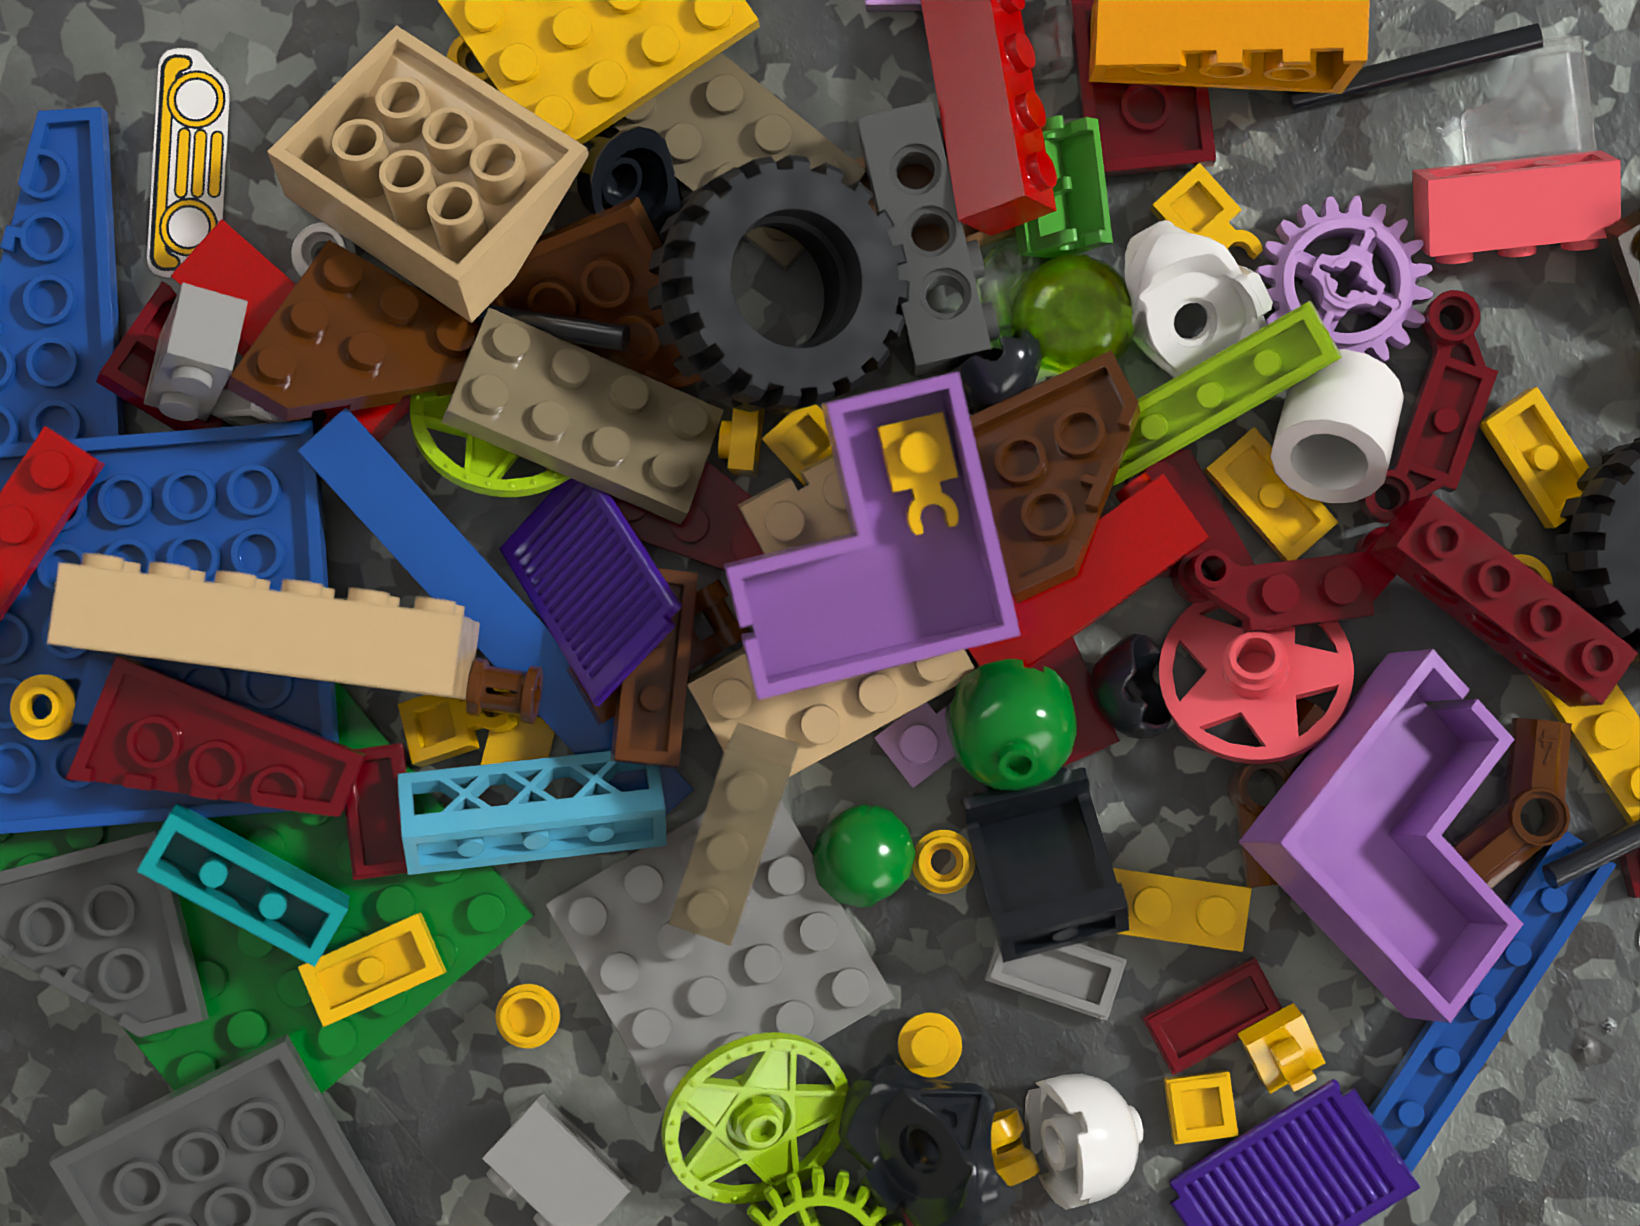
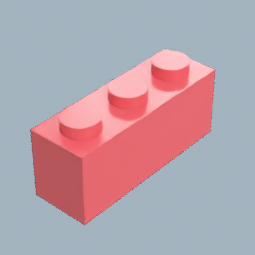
M1601 150L1412 170L1414 239L1422 240L1424 245L1421 250L1430 257L1435 256V262L1440 264L1470 262L1474 259L1473 252L1497 250V254L1502 257L1531 256L1537 253V245L1560 243V248L1563 250L1582 251L1595 249L1600 246L1599 239L1607 238L1604 229L1621 220L1620 160Z

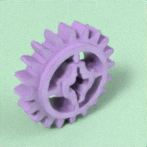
M1333 196L1327 197L1321 206V217H1318L1307 204L1303 205L1297 211V220L1300 228L1290 221L1283 220L1277 226L1276 232L1284 244L1267 241L1262 247L1263 251L1261 253L1274 263V265L1260 266L1255 271L1260 275L1263 283H1268L1271 286L1267 291L1273 302L1272 306L1275 312L1266 320L1267 325L1301 306L1295 292L1294 276L1302 279L1301 286L1307 289L1312 296L1314 307L1338 350L1347 349L1360 353L1367 352L1373 358L1384 363L1389 359V350L1386 342L1400 350L1411 342L1402 325L1408 328H1418L1425 322V317L1418 310L1414 309L1412 305L1426 303L1433 297L1432 291L1415 284V281L1422 279L1433 270L1432 265L1424 263L1414 264L1411 260V257L1423 247V241L1414 240L1402 243L1400 235L1405 231L1408 221L1404 218L1395 222L1391 227H1386L1383 224L1386 205L1382 203L1368 217L1362 214L1360 196L1352 198L1346 206L1344 213L1339 211L1338 204ZM1327 238L1351 239L1346 251L1340 255L1329 256L1321 254L1317 258L1303 251L1313 243ZM1372 252L1381 259L1387 270L1390 280V293L1384 291L1385 284L1377 278L1373 271ZM1340 273L1350 277L1347 287L1351 292L1345 297L1335 293L1338 286L1335 278ZM1369 312L1381 318L1376 326L1357 333H1339L1334 331L1339 320L1346 314L1355 313L1364 316Z

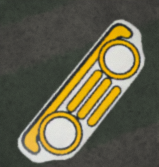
M176 48L167 50L161 56L158 66L147 261L148 267L153 274L162 277H171L172 273L221 219L223 220L229 86L224 77L214 70L203 54L195 49Z

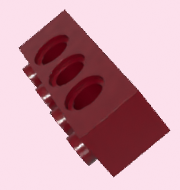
M1434 494L1404 502L1369 552L1370 555L1569 707L1603 705L1638 653L1636 649Z

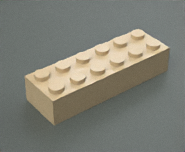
M83 553L81 565L59 563L47 642L49 644L466 700L469 675L476 657L480 623L465 617V606L456 605V602L416 597L414 609L399 607L400 598L389 596V593L349 588L348 600L334 599L335 589L325 588L321 584L286 579L282 581L280 592L269 590L270 581L257 579V576L227 571H216L214 583L204 582L205 572L190 570L191 568L186 566L150 562L148 574L140 573L141 564L127 562L118 557Z

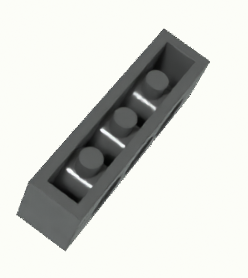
M925 101L857 117L858 137L871 192L873 193L876 213L886 209L895 224L893 228L887 230L893 246L903 244L908 262L898 266L899 280H908L910 282L909 301L898 306L900 314L905 319L903 327L915 376L960 366L971 356L989 359L992 349L990 341L1000 338L997 317L992 301L980 302L975 279L985 277L983 259L977 239L966 242L962 223L958 221L951 176L946 160L947 152L941 118H936L933 101ZM915 163L924 165L933 175L929 185L916 190L902 185L897 177L903 167ZM922 225H937L945 231L948 241L939 250L924 251L913 242L912 235L914 231ZM948 285L960 293L963 303L954 312L939 313L933 310L927 303V294L937 286Z

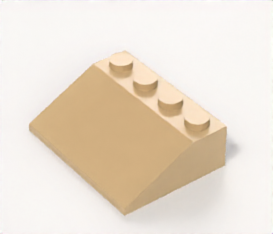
M397 25L267 151L283 193L287 198L471 323L514 280L589 156L587 147Z

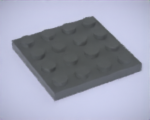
M288 1034L54 1152L49 1161L86 1226H396Z

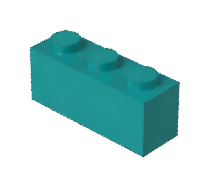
M176 803L137 872L314 967L349 907V895L179 803Z

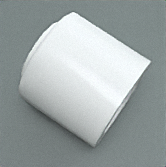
M1347 349L1339 350L1343 358L1288 388L1271 452V460L1275 472L1289 488L1307 498L1327 503L1355 502L1371 496L1384 484L1404 399L1399 379L1386 364L1368 354Z

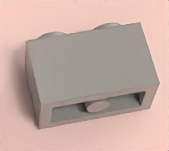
M182 283L159 335L143 404L159 408L161 413L176 420L191 421L197 418L207 421L233 371L248 301Z
M543 1093L482 1158L491 1167L486 1172L488 1178L502 1193L511 1199H515L520 1194L537 1211L533 1219L538 1226H598L626 1197L635 1183L622 1168Z

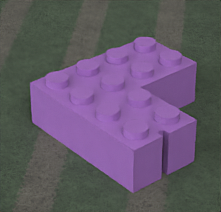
M959 372L935 376L821 404L852 533L724 564L737 622L740 627L749 625L753 627V632L741 634L758 700L1020 636ZM943 412L958 477L940 481L942 493L948 495L957 506L959 514L957 526L947 527L944 521L943 510L936 504H930L922 510L920 515L924 533L914 535L906 523V509L912 499L911 491L906 489L894 493L891 492L876 427Z
M1433 649L1388 653L1349 702L1344 715L1337 725L1319 744L1314 746L1239 843L1405 1018L1451 1023L1523 926V923L1445 840L1442 834L1515 739L1479 699L1460 700L1466 696L1470 689ZM1428 701H1438L1432 702L1430 706L1426 704Z

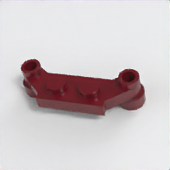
M1450 290L1443 292L1433 299L1425 310V322L1422 324V331L1430 342L1433 354L1392 469L1387 471L1384 484L1378 488L1388 494L1390 506L1388 510L1378 506L1375 500L1376 491L1371 496L1359 500L1361 512L1375 522L1390 523L1406 501L1427 496L1438 489L1450 493L1457 489L1498 374L1497 370L1486 367L1474 334L1480 322L1479 306L1472 296L1463 291ZM1440 313L1451 318L1453 330H1448L1441 325L1439 321Z
M1387 526L1362 535L1355 545L1354 553L1239 566L1220 550L1196 549L1173 566L1171 581L1180 597L1193 603L1210 600L1240 619L1243 632L1248 633L1371 617L1375 615L1373 601L1397 574L1369 554L1387 528ZM1201 564H1205L1211 570V581L1203 576Z

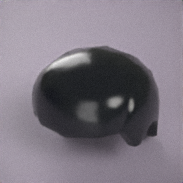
M1021 327L1012 337L1001 336L999 342L1002 349L992 348L988 360L979 356H971L953 371L959 372L967 407L980 412L1033 387L1040 371L1042 353L1039 341L1026 328Z
M1133 634L1109 648L1096 662L1090 675V682L1096 706L1105 720L1126 737L1144 739L1153 738L1163 733L1167 729L1171 717L1164 704L1160 685L1153 677V670L1159 663L1161 651L1147 636Z

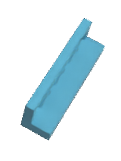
M611 751L397 774L402 841L408 875L667 846L666 809L660 768L657 766L610 761ZM646 770L648 789L621 792L608 784L618 772ZM570 777L584 786L573 798L556 799L543 791L554 779ZM506 784L519 793L508 805L490 806L478 798L489 786ZM441 791L453 799L442 812L419 815L414 813L413 794Z

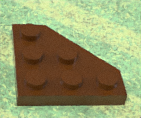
M638 196L540 236L514 280L491 302L492 305L628 325L630 327V342L625 351L576 343L572 344L677 390L703 380L698 374L686 378L673 364L681 356L680 352L673 342L662 347L655 328L664 325L665 321L661 309L650 310L648 290L659 285V275L652 274L648 270L652 252L663 247Z
M328 240L234 369L229 378L228 390L283 421L310 418L314 410L348 405L349 411L396 404L401 402L402 396L436 391L437 397L451 395L454 392L481 325L474 321L472 323L441 302L333 241Z
M1111 350L969 416L1009 588L1017 603L1077 576L1141 414L1139 402Z

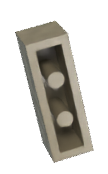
M737 723L726 747L668 925L731 946L798 752L799 743Z

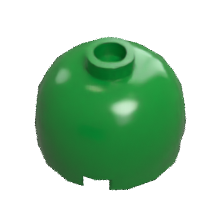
M1004 659L983 664L960 680L955 687L956 696L951 701L950 707L947 704L945 718L947 732L956 760L971 777L994 789L1019 791L1039 786L1054 777L1072 753L1076 737L1077 720L1069 687L1054 670L1043 666V673L1035 668H1025L1023 660Z

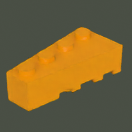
M1094 0L1091 12L1089 82L1342 94L1368 60L1370 0Z

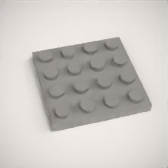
M782 800L731 946L668 925L705 812L667 833V846L639 849L545 904L663 1113L674 1089L684 1075L707 1054L730 1041L753 1034L782 1032L803 1036L818 1044L895 999L841 903L835 901L819 886L812 862L813 854ZM756 1053L730 1062L709 1077L731 1080L738 1075L744 1074ZM683 1111L681 1122L692 1116Z

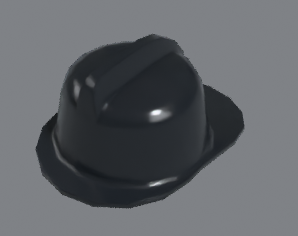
M635 126L621 130L612 138L597 136L589 140V156L577 174V191L583 205L592 214H596L638 196L664 246L665 241L661 239L659 233L666 220L681 210L680 203L683 201L681 190L675 177L672 157L665 139L653 129Z

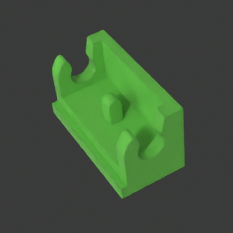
M1062 115L1046 118V124L1042 127L1046 153L1051 158L1057 175V183L1053 187L1057 211L1016 226L1015 230L1018 255L1061 260L1112 244L1113 239L1098 119L1084 117L1064 124Z

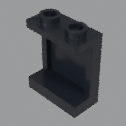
M1061 767L1054 777L1039 786L1019 791L998 790L985 785L977 789L972 796L961 800L965 828L972 847L1003 963L1129 931V906L1122 883H1117L1092 802L1086 768L1070 770L1066 767Z

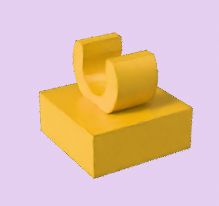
M1294 1003L1237 1033L1261 1083L1269 1094L1287 1084L1293 1092L1317 1080L1312 1071L1326 1063L1303 1014Z

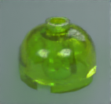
M1061 255L1038 265L1020 284L1010 309L1011 337L1018 331L1017 338H1020L1021 332L1019 330L1021 328L1028 330L1040 344L1042 353L1040 368L1057 374L1066 372L1110 350L1117 362H1119L1127 353L1135 332V326H1133L1131 320V299L1126 281L1109 263L1088 255Z

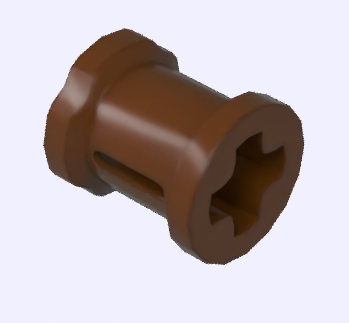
M477 657L473 662L466 694L467 714L479 717L482 711L515 715L520 716L522 723L533 725L538 715L542 696V667L531 665L527 671L494 667L489 665L487 659ZM493 688L515 691L516 694L495 691Z

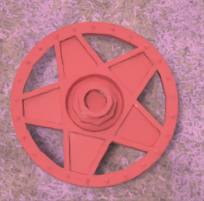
M1210 600L1193 603L1177 618L1169 630L1161 650L1159 660L1160 690L1166 709L1179 730L1190 741L1208 753L1226 760L1245 764H1266L1284 761L1296 757L1319 744L1343 717L1352 694L1354 663L1350 644L1338 622L1318 624L1324 630L1336 650V653L1295 644L1296 627L1244 633L1243 626L1239 628L1206 617L1204 615L1220 608ZM1181 644L1205 673L1179 702L1175 690L1173 670L1176 653ZM1337 690L1326 714L1307 732L1298 736L1296 700ZM1242 717L1263 747L1231 744L1204 730Z

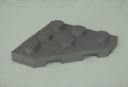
M160 830L0 871L1 956L10 957L39 974L38 978L82 1004L88 1003L118 1021L117 1024L138 1037L209 1019L178 893L137 872Z

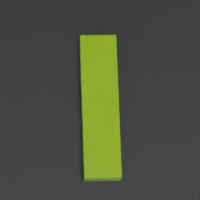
M1312 302L1304 303L1137 399L1141 414L1113 485H1118L1343 358Z

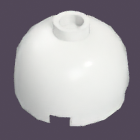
M1069 1074L1036 1082L1040 1088L1029 1090L1027 1093L1024 1121L1029 1149L1034 1154H1038L1041 1149L1043 1150L1045 1164L1049 1172L1038 1176L1049 1196L1057 1205L1068 1210L1100 1201L1117 1193L1128 1182L1138 1159L1139 1143L1143 1140V1126L1136 1109L1131 1105L1128 1106L1121 1094L1109 1083L1093 1076Z

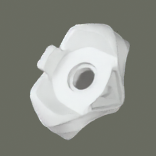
M1167 220L1159 221L1133 236L1128 243L1125 252V281L1131 299L1130 335L1137 346L1173 379L1267 325L1263 315L1271 310L1273 302L1260 275L1244 266L1238 265L1224 245L1208 237L1190 234ZM1189 303L1201 304L1207 315L1203 331L1192 338L1180 337L1174 328V317L1177 311Z

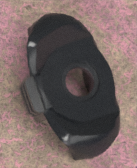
M887 1054L877 1067L867 1070L861 1080L852 1082L841 1114L839 1137L843 1147L869 1170L861 1180V1184L870 1190V1197L878 1207L887 1209L885 1214L891 1215L899 1208H902L914 1226H988L996 1222L1017 1199L1015 1192L997 1173L993 1163L991 1132L995 1114V1103L981 1086L974 1083L947 1082L918 1075L904 1069L891 1054Z

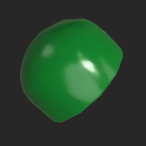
M862 804L837 814L820 831L815 841L812 862L819 886L835 901L865 908L871 907L892 895L903 885L905 880L910 877L916 851L908 827L891 810L879 805L869 806Z

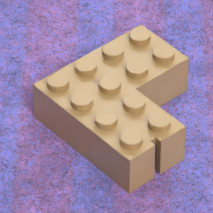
M833 453L799 471L803 481L809 485L797 490L792 479L786 478L737 505L763 554L852 533ZM743 646L688 676L687 685L724 753L737 723L799 743L800 746L789 775L790 777L957 686L960 680L974 671L975 668L965 649L758 700Z

